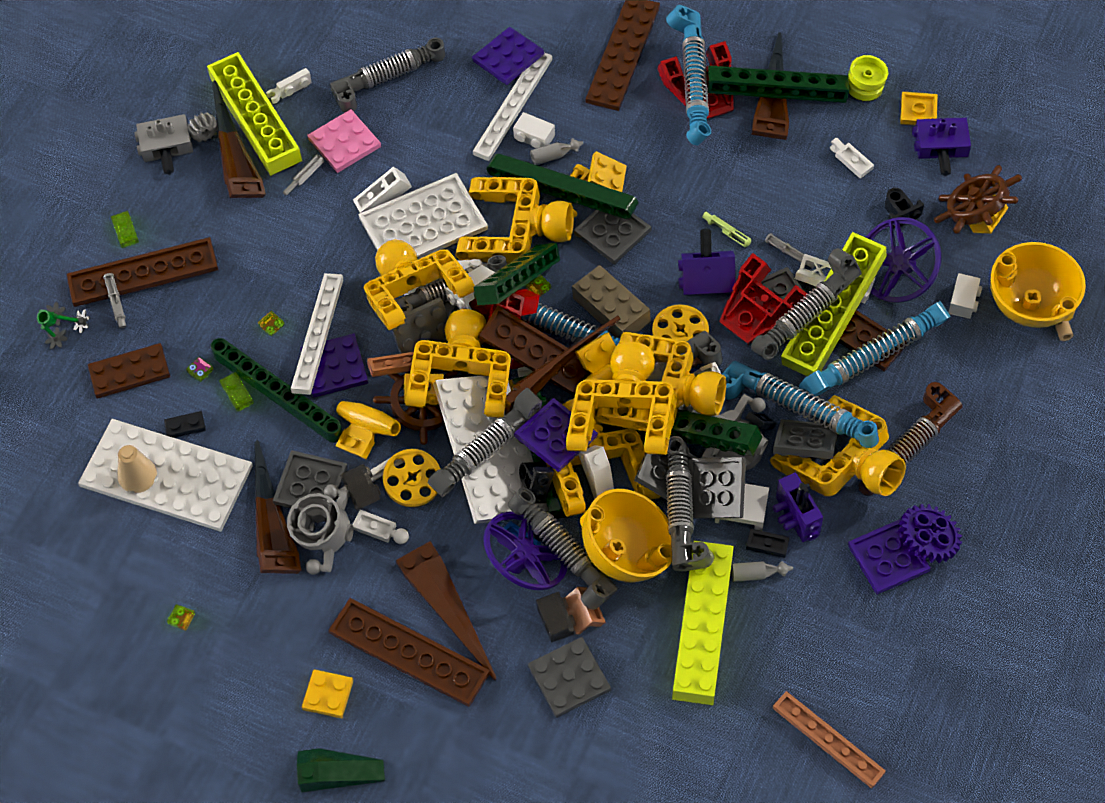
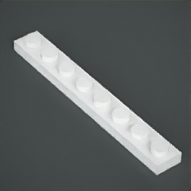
M545 53L522 72L474 148V156L490 161L551 63L552 55Z
M324 273L291 386V391L294 394L311 395L343 283L342 274Z

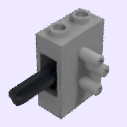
M185 114L136 124L137 131L134 133L136 142L140 144L137 145L139 156L143 157L144 162L161 159L164 174L171 175L174 172L173 156L193 152Z

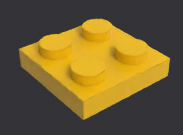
M902 92L900 124L916 125L917 119H937L938 94Z
M596 151L592 155L588 182L622 192L627 165Z
M313 669L302 704V710L342 719L354 681L353 678Z

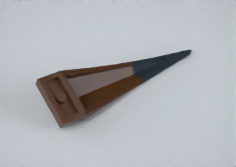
M781 32L778 33L768 70L784 71ZM760 97L752 122L751 135L787 140L789 129L787 100L783 98Z
M214 80L212 87L224 181L227 185L230 198H264L266 193L262 178L238 135L218 85Z
M256 440V538L260 572L299 574L301 571L299 552L290 536L280 506L273 504L275 492L259 441Z

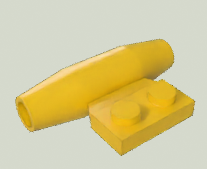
M604 333L575 351L583 368L591 373L585 380H613L610 359L616 345L609 333Z
M341 401L337 405V414L351 423V425L343 430L335 446L363 459H367L375 444V434L397 436L401 430V424L383 411L361 403Z

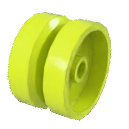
M863 55L853 60L848 72L849 94L862 101L877 99L882 94L889 74L886 64L879 58L871 55Z

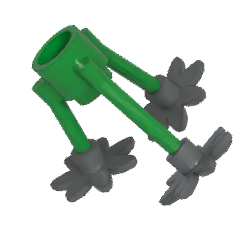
M55 302L53 307L47 305V310H39L37 314V322L42 324L41 329L45 330L50 337L45 341L46 344H51L50 349H54L56 345L61 348V341L68 340L64 336L66 334L65 329L61 332L58 327L55 328L54 332L49 329L55 323L60 326V320L74 322L76 324L74 330L79 329L81 334L84 328H89L86 322L90 320V316H86L87 311L85 309L82 313L77 311V317L75 318L67 317L61 314L64 312L65 307L59 308L58 302Z

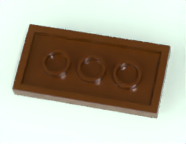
M856 310L838 342L851 351H857V347L862 348V344L867 345V341L872 342L873 338L877 339L878 335L882 336L883 332L887 333V329ZM903 349L895 352L894 355H889V358H884L883 361H879L878 364L874 365L885 372Z
M161 343L88 364L97 399L171 377Z

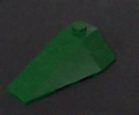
M320 748L298 751V786L302 793L385 781L384 761Z

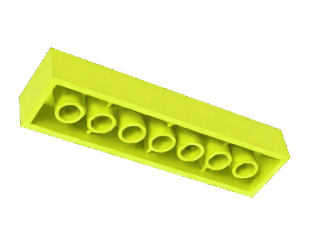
M239 52L208 65L207 68L211 81H216L224 102L270 176L302 162L298 145Z
M854 232L851 233L842 250L855 258L862 274L837 296V300L831 303L825 311H822V314H819L809 325H806V328L797 333V336L790 339L781 355L782 365L805 376H809L817 370L822 371L886 258V246ZM832 269L830 270L824 281H826L831 275L834 274Z
M703 542L714 554V561L707 568L689 571L672 700L714 705L734 546Z

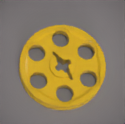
M672 305L663 309L655 317L652 326V336L688 341L693 338L694 334L701 333L702 331L709 333V325L705 316L696 308L688 305ZM674 312H680L682 314V317L675 318L672 316V314ZM696 317L700 322L693 324L690 322V319ZM666 322L668 326L666 328H660L658 326V323ZM677 329H679V330L684 329V332H683V333H682L681 331L677 332Z
M419 449L399 451L388 460L384 467V489L387 495L399 505L405 507L423 506L437 495V492L427 483L429 478H427L426 472L428 470L436 472L440 469V466L425 451ZM421 456L424 462L421 465H416L413 462V458ZM395 460H403L405 466L403 468H396L394 466ZM409 474L411 476L417 474L415 482L413 480L408 481ZM390 477H396L399 482L396 486H390L387 480ZM424 487L431 491V494L427 497H423L419 492ZM403 491H408L412 497L409 500H403L400 494Z

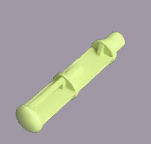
M708 212L703 214L702 218L708 221L709 225H717L722 229V233L745 248L750 245L751 238L716 217V215H711ZM735 231L739 232L748 239L746 240L745 238L737 234ZM732 236H734L735 238H737L738 240H740V241L743 242L744 244H742V243H740L739 241L735 240L734 238H732Z

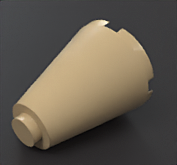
M123 446L118 452L117 478L120 486L126 491H134L135 493L148 490L154 484V479L157 476L154 463L134 446Z

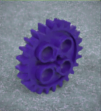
M920 504L919 507L914 505L912 508H908L898 523L900 525L898 531L902 533L900 538L906 539L903 545H909V552L914 550L916 551V557L922 555L923 561L929 558L931 563L935 559L938 563H941L942 560L947 562L949 558L952 559L962 544V541H960L962 535L958 534L961 529L955 527L956 521H950L951 515H944L945 510L939 512L937 506L931 509L930 504L926 508L923 504Z

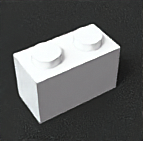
M523 112L513 127L514 138L519 142L532 145L534 148L547 146L555 136V125Z
M958 273L949 314L971 318L972 312L977 311L979 302L975 300L981 294L982 286H979L981 278Z

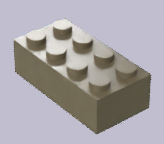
M600 265L572 285L573 299L602 325L617 315L621 318L607 329L616 338H621L623 332L637 333L651 322L650 309Z

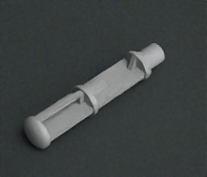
M772 233L767 235L766 243H770L780 249L782 253H786L802 262L803 253L790 246L789 243H785L773 236ZM806 261L805 265L814 268V262Z
M107 273L103 276V279L105 280L109 294L108 297L111 301L114 319L117 321L119 328H125L126 316L123 312L114 274Z

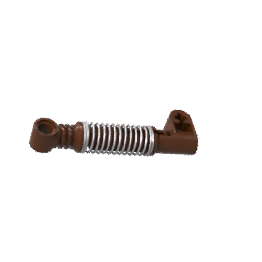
M938 382L928 384L923 395L924 403L932 411L926 416L920 417L910 429L904 432L905 434H902V437H899V440H896V443H893V446H890V449H887L904 459L906 465L928 443L934 440L940 433V429L962 409L960 400ZM860 480V492L866 496L874 495V493L866 488L863 481Z

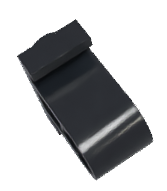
M891 188L886 194L884 206L889 213L888 220L897 217L916 220L922 215L924 204L921 200H918L914 206L907 195L899 188Z
M542 462L521 463L519 477L523 486L533 492L535 504L545 503L554 475L553 468L545 467Z

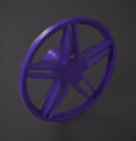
M897 217L886 220L874 227L866 238L873 240L879 232L890 226L892 252H886L885 261L881 265L889 268L879 291L872 286L871 293L887 302L902 303L921 296L934 283L941 266V249L935 234L925 224L912 218ZM900 224L917 226L929 237L906 248ZM893 225H895L899 246H895ZM930 240L932 241L929 244L922 247L921 249H919L918 251H916L915 253H912V250L922 246L924 243ZM934 246L935 265L930 278L927 279L916 266V259L927 253V250ZM914 271L925 282V284L922 285L921 283H919L909 273ZM891 273H893L894 275L892 276V278H891L889 284L887 285V287H886V289H885V291H884V294H882L883 289H884L885 285L887 284ZM901 274L907 276L920 287L919 290L907 296H888L892 288L894 289Z
M512 511L496 515L486 526L483 537L485 551L494 567L505 578L523 588L548 590L558 585L568 570V564H564L565 561H561L562 557L558 558L559 554L555 555L556 551H552V547L548 548L549 546L533 544L531 522H529L528 538H525L527 519L523 518L524 515H517ZM508 519L522 520L518 537L496 524ZM490 534L511 551V554L502 560L501 563L496 560L492 552ZM560 560L559 574L553 581H550L540 561ZM527 568L539 584H531L519 580L511 575L509 571L514 574H520Z

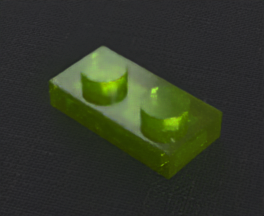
M128 211L111 216L122 248L139 242Z
M236 372L219 380L237 412L254 404L252 397Z

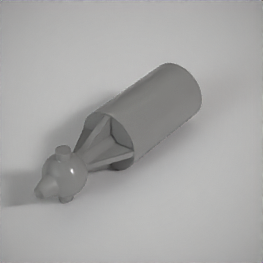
M572 138L570 144L556 142L530 150L533 164L540 165L562 158L569 150L578 152L579 147L583 145V141H577Z
M764 561L732 564L733 582L763 580L777 572L782 576H786L788 571L793 570V566H789L783 561L778 566L766 564Z

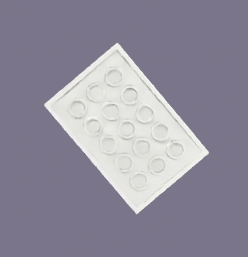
M457 173L358 214L377 251L387 241L394 239L403 240L414 248L417 253V259L458 243L460 237H472L488 230L486 221Z

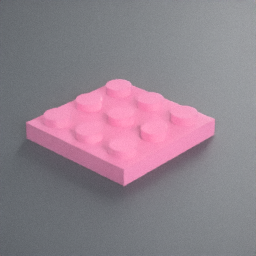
M351 109L307 135L308 140L337 173L381 147V142Z

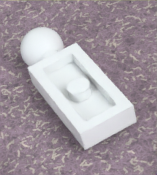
M363 510L359 511L353 522L355 531L387 543L391 537L398 544H404L409 539L407 530L403 528L395 530V522Z

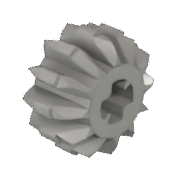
M201 112L198 116L194 115V119L189 120L190 124L187 126L189 134L194 140L206 142L207 139H212L213 135H217V120L208 112L205 114Z

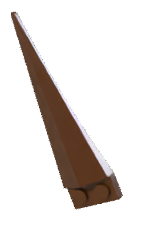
M617 315L512 386L513 390L506 396L504 415L513 409L516 397L524 389L529 388L537 395L552 377L576 355L575 351L592 342L621 318Z
M431 541L397 559L396 564L407 581L442 618L481 666L490 670L489 675L496 681V675L445 564Z

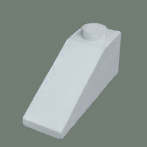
M392 167L354 198L353 201L359 212L362 213L400 197L412 186L403 172Z
M594 445L587 448L586 451H581L578 455L594 499L601 493L614 489L611 467L604 447Z

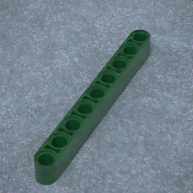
M495 154L486 168L487 172L493 177L532 178L536 180L539 191L624 219L631 218L638 205V200L632 195L502 154Z
M217 338L211 342V350L216 361L329 442H338L342 429L340 422L302 394L292 393L291 386L225 339Z

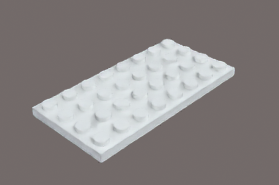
M489 376L435 380L433 383L454 455L462 451V448H465L469 442L471 443L472 440H475L478 434L484 432V429H487L491 423L494 424V421L498 419L486 417V414H484ZM508 383V386H507L506 396H507V394H508L509 392H511L509 383ZM515 437L500 450H497V453H494L490 459L485 461L469 476L465 475L462 478L475 524L490 522L496 515L511 511L508 502L520 488L524 487L519 477V467L521 463L533 462L530 449L521 444ZM546 502L538 503V508L541 507L542 511L549 512Z
M111 419L78 484L82 488L221 532L253 464L237 457ZM123 446H134L154 463L157 476L154 479V484L148 490L135 493L134 491L128 492L120 486L117 478L118 452Z

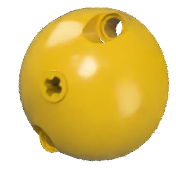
M1041 242L1021 243L1005 250L996 259L990 278L991 292L1001 312L1015 323L1032 328L1049 327L1062 321L1071 320L1084 297L1086 289L1083 271L1076 260L1062 249Z
M628 489L605 491L594 499L588 510L580 518L586 553L596 568L613 579L623 582H639L654 578L666 570L672 563L668 518L653 501L640 493Z

